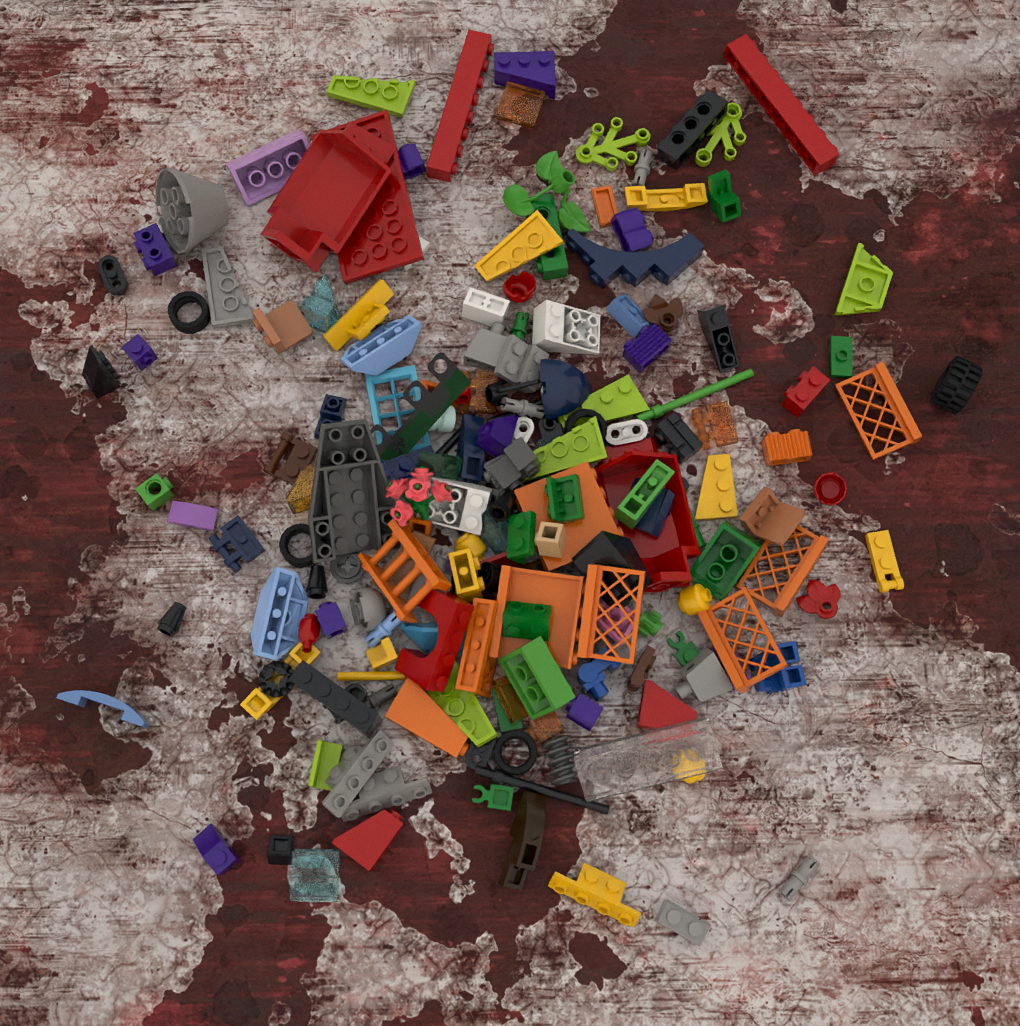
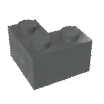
M519 437L503 450L505 456L488 468L505 491L514 492V490L521 487L523 480L527 477L529 479L534 477L540 471L541 464L538 457L522 437Z

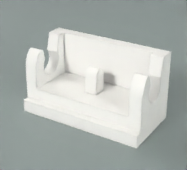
M470 287L463 302L462 317L492 327L494 322L503 325L504 318L507 317L510 301Z

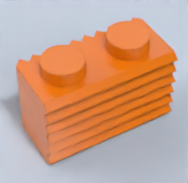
M793 429L788 431L787 434L771 432L762 441L766 466L809 461L813 456L808 431L803 432L800 429Z

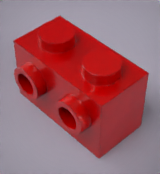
M814 366L809 372L805 370L797 379L799 383L795 387L791 385L784 393L786 398L782 406L797 418L800 417L830 381L828 377Z

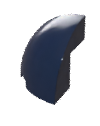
M541 359L540 381L543 386L542 403L546 420L566 415L582 405L588 398L592 388L583 372L564 361Z

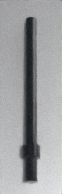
M476 765L474 774L489 778L491 782L497 784L502 782L606 815L609 812V805L511 776L497 768L492 770Z

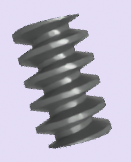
M571 735L550 738L543 745L545 749H551L545 754L546 758L553 759L547 763V766L555 768L549 772V775L557 777L551 781V785L560 786L579 781L573 780L579 772L571 770L577 763L569 761L570 758L575 756V753L567 752L568 749L573 747V744L565 743Z

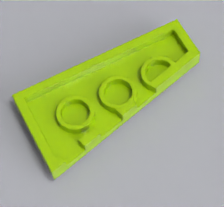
M333 75L326 93L328 97L379 112L387 110L389 115L403 118L416 82L415 80L399 82L398 79L381 81L378 78L365 80L355 76Z
M628 374L590 394L585 402L574 411L579 409L594 410L601 414L606 423H609L612 420L632 417V415L649 411L650 408ZM574 411L558 417L563 431L568 416ZM582 417L578 419L574 424V428L588 422L591 418Z
M596 416L581 426L578 425L571 429L572 431L555 438L549 444L534 450L533 452L541 464L540 471L530 479L527 477L523 480V483L562 472L585 462L592 464L608 459Z
M455 660L444 692L422 689L479 748L496 738L498 734L476 695L455 689L460 667Z

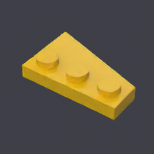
M730 454L708 455L694 516L695 521L733 519L738 517Z

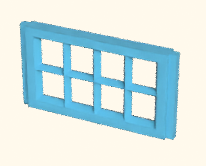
M415 365L389 369L377 376L365 374L374 425L379 424L382 426L381 419L397 416L398 427L400 428L402 426L401 415L410 414L415 411L414 408L400 411L398 398L404 397V392L396 393L394 383L396 380L410 378L411 383L418 380ZM390 382L392 394L376 397L374 384ZM413 387L412 391L409 392V396L413 395L414 401L421 399L419 387ZM393 399L395 412L380 414L378 401ZM398 429L386 432L389 435H394ZM375 431L377 444L379 445L383 442L384 436L382 432ZM428 431L422 437V443L416 444L404 458L432 453Z

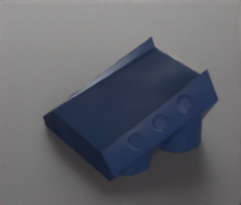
M641 478L634 479L630 491L634 488V486L638 483V481ZM663 488L634 528L657 538L664 527L667 514L673 508L672 501L675 494L669 489Z

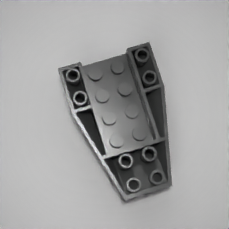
M367 419L321 424L308 515L313 563L336 560V555L370 549L378 551L392 536L391 533L393 531L388 526V523L393 519L390 510L396 506V503L392 497H385L388 492L386 490L388 480ZM398 542L391 550L399 549L400 542Z

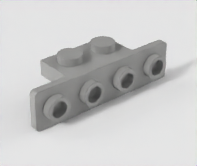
M376 730L364 747L352 745V747L348 748L343 754V759L329 772V777L325 783L333 789L323 800L322 804L335 817H341L394 746L393 741L382 730Z
M400 766L372 774L359 791L360 799L352 801L341 815L343 822L352 821L370 813H377L392 806H399L416 798H423L432 793L427 777L405 784Z

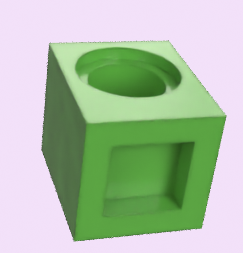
M158 473L135 488L152 511L175 496L170 490L173 488V485L166 476L162 479ZM161 487V491L158 494H152L155 488Z

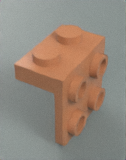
M293 301L284 303L264 315L260 307L252 311L255 317L252 320L253 324L259 332L263 331L265 334L263 339L269 348L273 347L277 354L284 352L313 333L312 328Z
M764 486L741 515L739 521L751 536L780 546L790 537L806 513L801 508L780 502L771 488Z

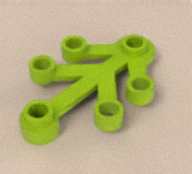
M737 103L728 104L727 114L723 117L722 122L709 134L713 135L705 148H701L696 152L695 162L698 166L705 167L710 164L712 152L720 139L725 149L724 159L727 161L735 159L737 151L732 145L727 130L730 123L735 133L733 143L737 146H742L745 143L746 135L742 132L739 123L742 110Z
M615 117L611 120L610 130L602 145L595 146L598 137H601L604 133V126L600 123H595L592 126V134L587 144L577 148L576 158L583 165L594 162L606 167L608 171H615L618 168L617 159L632 166L637 161V154L634 151L626 153L619 150V148L632 144L638 147H645L649 144L650 133L647 129L641 128L634 135L613 141L623 125L622 119ZM606 153L613 157L606 159L599 154Z

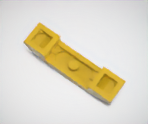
M705 183L685 184L683 188L646 190L645 186L624 188L627 207L631 209L637 207L641 211L682 210L708 202Z
M299 642L291 650L289 657L284 662L289 664L295 671L302 660L312 665L321 652L312 645L311 652L304 653L302 651L303 644ZM275 670L274 677L268 681H274L279 688L280 679L286 676H279ZM259 687L258 689L255 688L240 705L253 718L258 720L282 697L268 696Z

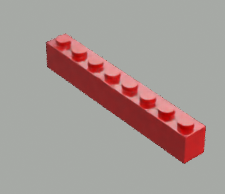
M468 29L426 166L427 177L451 183L453 175H457L459 166L457 160L462 158L464 150L462 143L463 140L467 141L469 134L468 123L472 124L474 111L472 110L474 106L478 105L479 94L477 93L479 89L482 90L483 74L484 72L487 73L489 68L488 57L492 56L494 51L491 34Z
M745 34L727 44L723 57L812 173L816 176L835 165L839 156L837 147L828 140L825 132L818 127L813 116L807 113L802 102L793 95L790 87L783 82L778 71L769 64L767 57L759 51L756 43Z

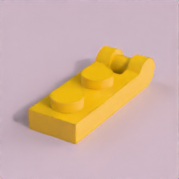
M889 531L867 533L865 539L880 593L889 592V589H904V581L900 576ZM891 575L892 580L887 581L885 576Z

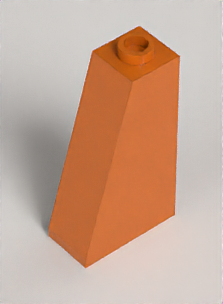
M407 678L385 714L386 719L455 759H458L460 755L464 757L470 746L467 743L469 740L468 736L418 684Z

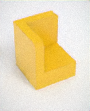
M389 637L380 640L382 644L366 651L374 671L396 663L398 660Z

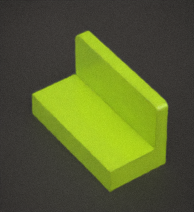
M320 739L317 740L308 783L309 787L328 791L333 789L325 781L329 777L331 769L341 761L344 745L325 742Z

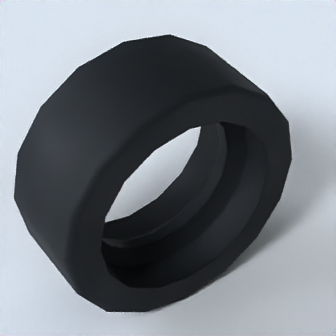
M194 291L178 293L171 299L168 305V315L172 324L178 331L185 334H194L202 331L210 321V309L206 300ZM187 303H197L202 309L200 316L195 321L189 323L181 322L177 317L180 307Z
M579 409L568 416L564 426V433L572 431L571 429L574 428V424L578 419L596 416L604 441L607 435V425L605 419L596 411Z
M301 523L292 525L283 532L279 541V547L286 562L294 567L304 568L314 564L312 553L305 558H296L291 555L288 549L290 539L296 534L304 533L310 536L309 525Z
M520 730L505 732L494 745V759L497 766L509 775L526 773L533 767L537 759L535 741L529 734ZM512 739L523 741L529 750L527 761L517 767L510 766L502 757L504 744Z

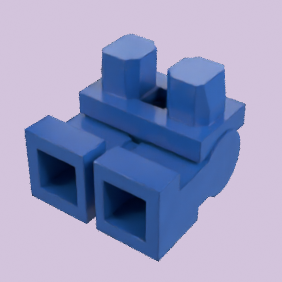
M795 641L777 644L788 667L754 684L756 692L772 694L807 685L802 664L791 666L801 661ZM764 652L751 658L750 661L761 664ZM769 653L765 665L774 667L781 663L777 655ZM749 665L752 671L759 670V667Z
M605 646L597 653L604 654L610 648ZM612 651L607 654L615 656ZM591 658V663L582 664L577 673V681L582 686L581 690L585 695L590 693L596 702L605 697L609 690L603 683L606 678L603 673L609 670L612 674L619 669L622 664L621 662Z

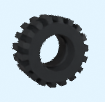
M957 355L949 362L940 376L931 395V404L953 415L959 413L973 395L982 376V367Z

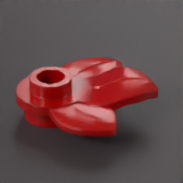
M809 580L807 585L808 595L796 598L797 604L806 613H816L822 619L833 618L837 614V603L841 598L838 586L831 584L826 587L818 580ZM828 605L830 609L826 610L822 606Z

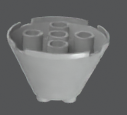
M170 167L160 170L156 180V206L161 207L163 218L159 219L160 225L173 251L182 254L187 253L223 226L229 224L228 215L229 210L232 209V203L230 198H226L222 184H216Z

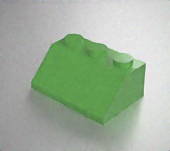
M541 636L498 659L531 720L557 710L575 698L570 684L566 681L559 665L555 662Z

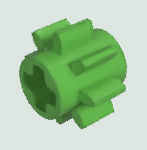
M645 610L640 617L638 633L645 638L648 634L654 637L663 626V623L659 621L662 615L655 610L651 613Z

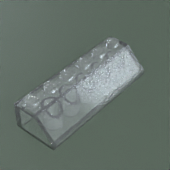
M709 716L574 749V763L586 802L723 769Z

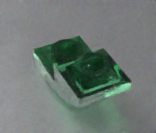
M421 450L416 468H420V466L429 468V472H433L431 477L458 479L463 458L445 453L439 455Z

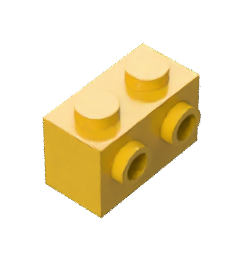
M470 548L448 553L458 597L467 602H472L474 598L483 599L482 591L486 589L483 577H478L477 570H481L478 556L473 557Z

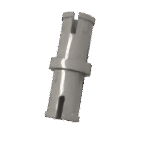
M645 149L640 151L638 164L634 168L635 176L632 186H645L646 177L650 174L649 165L653 156L650 150H647L646 156L644 155Z
M503 397L501 403L505 404V406L500 405L501 410L514 412L522 417L527 415L542 419L545 414L540 412V410L544 411L543 405L528 403L524 399L519 401Z
M808 855L798 869L790 873L792 876L778 890L781 894H784L787 900L791 901L799 889L808 884L807 880L820 866L819 862H815L816 859Z

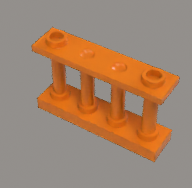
M393 518L388 523V526L393 531L391 533L392 536L372 557L360 553L358 557L362 561L361 566L363 569L371 574L396 610L395 615L403 622L408 621L415 624L418 620L412 613V610L432 589H439L446 592L452 585L409 526L406 524V526L401 527L398 521ZM398 542H401L404 546L402 548L403 552L383 572L378 563ZM409 558H412L415 562V567L394 587L389 578ZM421 573L424 574L427 578L425 580L426 583L405 603L400 594Z

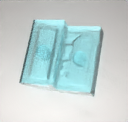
M340 849L292 850L290 901L338 902Z

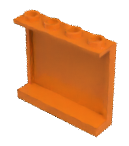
M588 462L551 475L555 479L573 474L579 475L585 519L563 524L567 540L562 558L539 555L538 547L535 546L545 572L556 573L557 569L572 564L571 558L601 531L624 537L621 527H617L614 522L615 514L612 507H608L605 502L606 494L603 487H599L596 479H598L594 467L589 466ZM546 478L518 488L513 492L520 513L530 510L536 513L535 535L539 530L541 521L556 523L550 519L547 511L550 505L549 497L545 493Z
M502 565L496 600L498 606L488 657L502 658L532 641L530 639L503 637V612L507 601L551 605L549 641L544 642L547 644L551 655L559 667L573 669V665L578 663V651H575L580 635L579 621L582 619V599L586 586L585 577Z

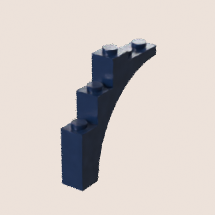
M573 228L566 234L565 242L571 252H575L580 256L584 265L590 266L588 273L590 281L602 289L620 274L622 279L634 288L651 273L654 274V277L659 282H663L668 286L702 256L705 247L693 234L688 233L677 242L663 248L646 252L617 251L600 246L584 238Z

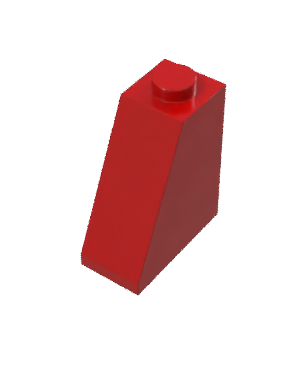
M645 680L642 688L637 728L692 737L694 732H698L700 719L696 718L697 712L651 680Z
M384 809L336 837L332 844L368 871H372L405 825L401 822L403 816L393 809L390 812Z

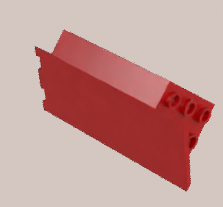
M349 122L344 130H320L268 209L267 213L272 217L260 235L271 242L270 246L275 249L279 248L287 256L299 263L302 262L309 269L317 273L330 252L337 254L340 252L391 173L392 169L387 164L397 148L352 122Z
M646 438L640 441L605 447L608 459L599 461L598 465L594 466L598 477L596 482L599 487H603L606 494L605 502L608 507H612L614 514L617 507L629 494L634 479L642 478L656 459L675 471L664 489H669L675 494L672 501L673 508L665 519L664 527L657 538L635 528L631 530L616 518L614 522L617 527H621L624 537L631 539L653 580L646 587L643 595L646 593L653 595L667 592L671 588H686L690 586L689 581H692L688 559L701 554L677 455L667 454L666 451L658 452L655 438Z

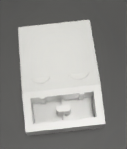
M545 300L534 308L532 344L548 352L598 355L601 315Z
M431 477V488L434 486L433 482L435 480L440 483H447L451 488L452 493L450 495L453 500L451 502L445 500L440 503L434 499L428 503L429 508L427 511L430 517L427 520L432 521L433 524L481 535L485 528L494 489L473 483ZM431 488L428 489L427 498L433 495L431 492Z

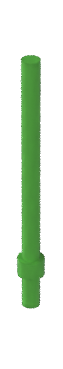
M748 369L661 406L659 404L650 407L649 411L637 415L636 419L647 421L652 418H660L666 412L753 377L754 373L752 369Z

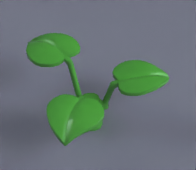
M557 151L543 155L536 163V172L541 179L548 180L550 184L548 187L529 198L527 191L520 185H510L504 191L502 198L506 207L513 214L520 217L529 216L534 211L531 202L550 189H553L558 194L564 193L561 201L562 208L558 211V218L562 226L568 231L573 228L578 233L590 231L589 224L578 205L572 201L565 203L568 194L571 192L569 188L575 183V176L571 171L564 170Z

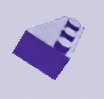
M554 51L494 52V83L515 90H519V88L528 90L534 95H537V93L547 95L549 99L555 100Z

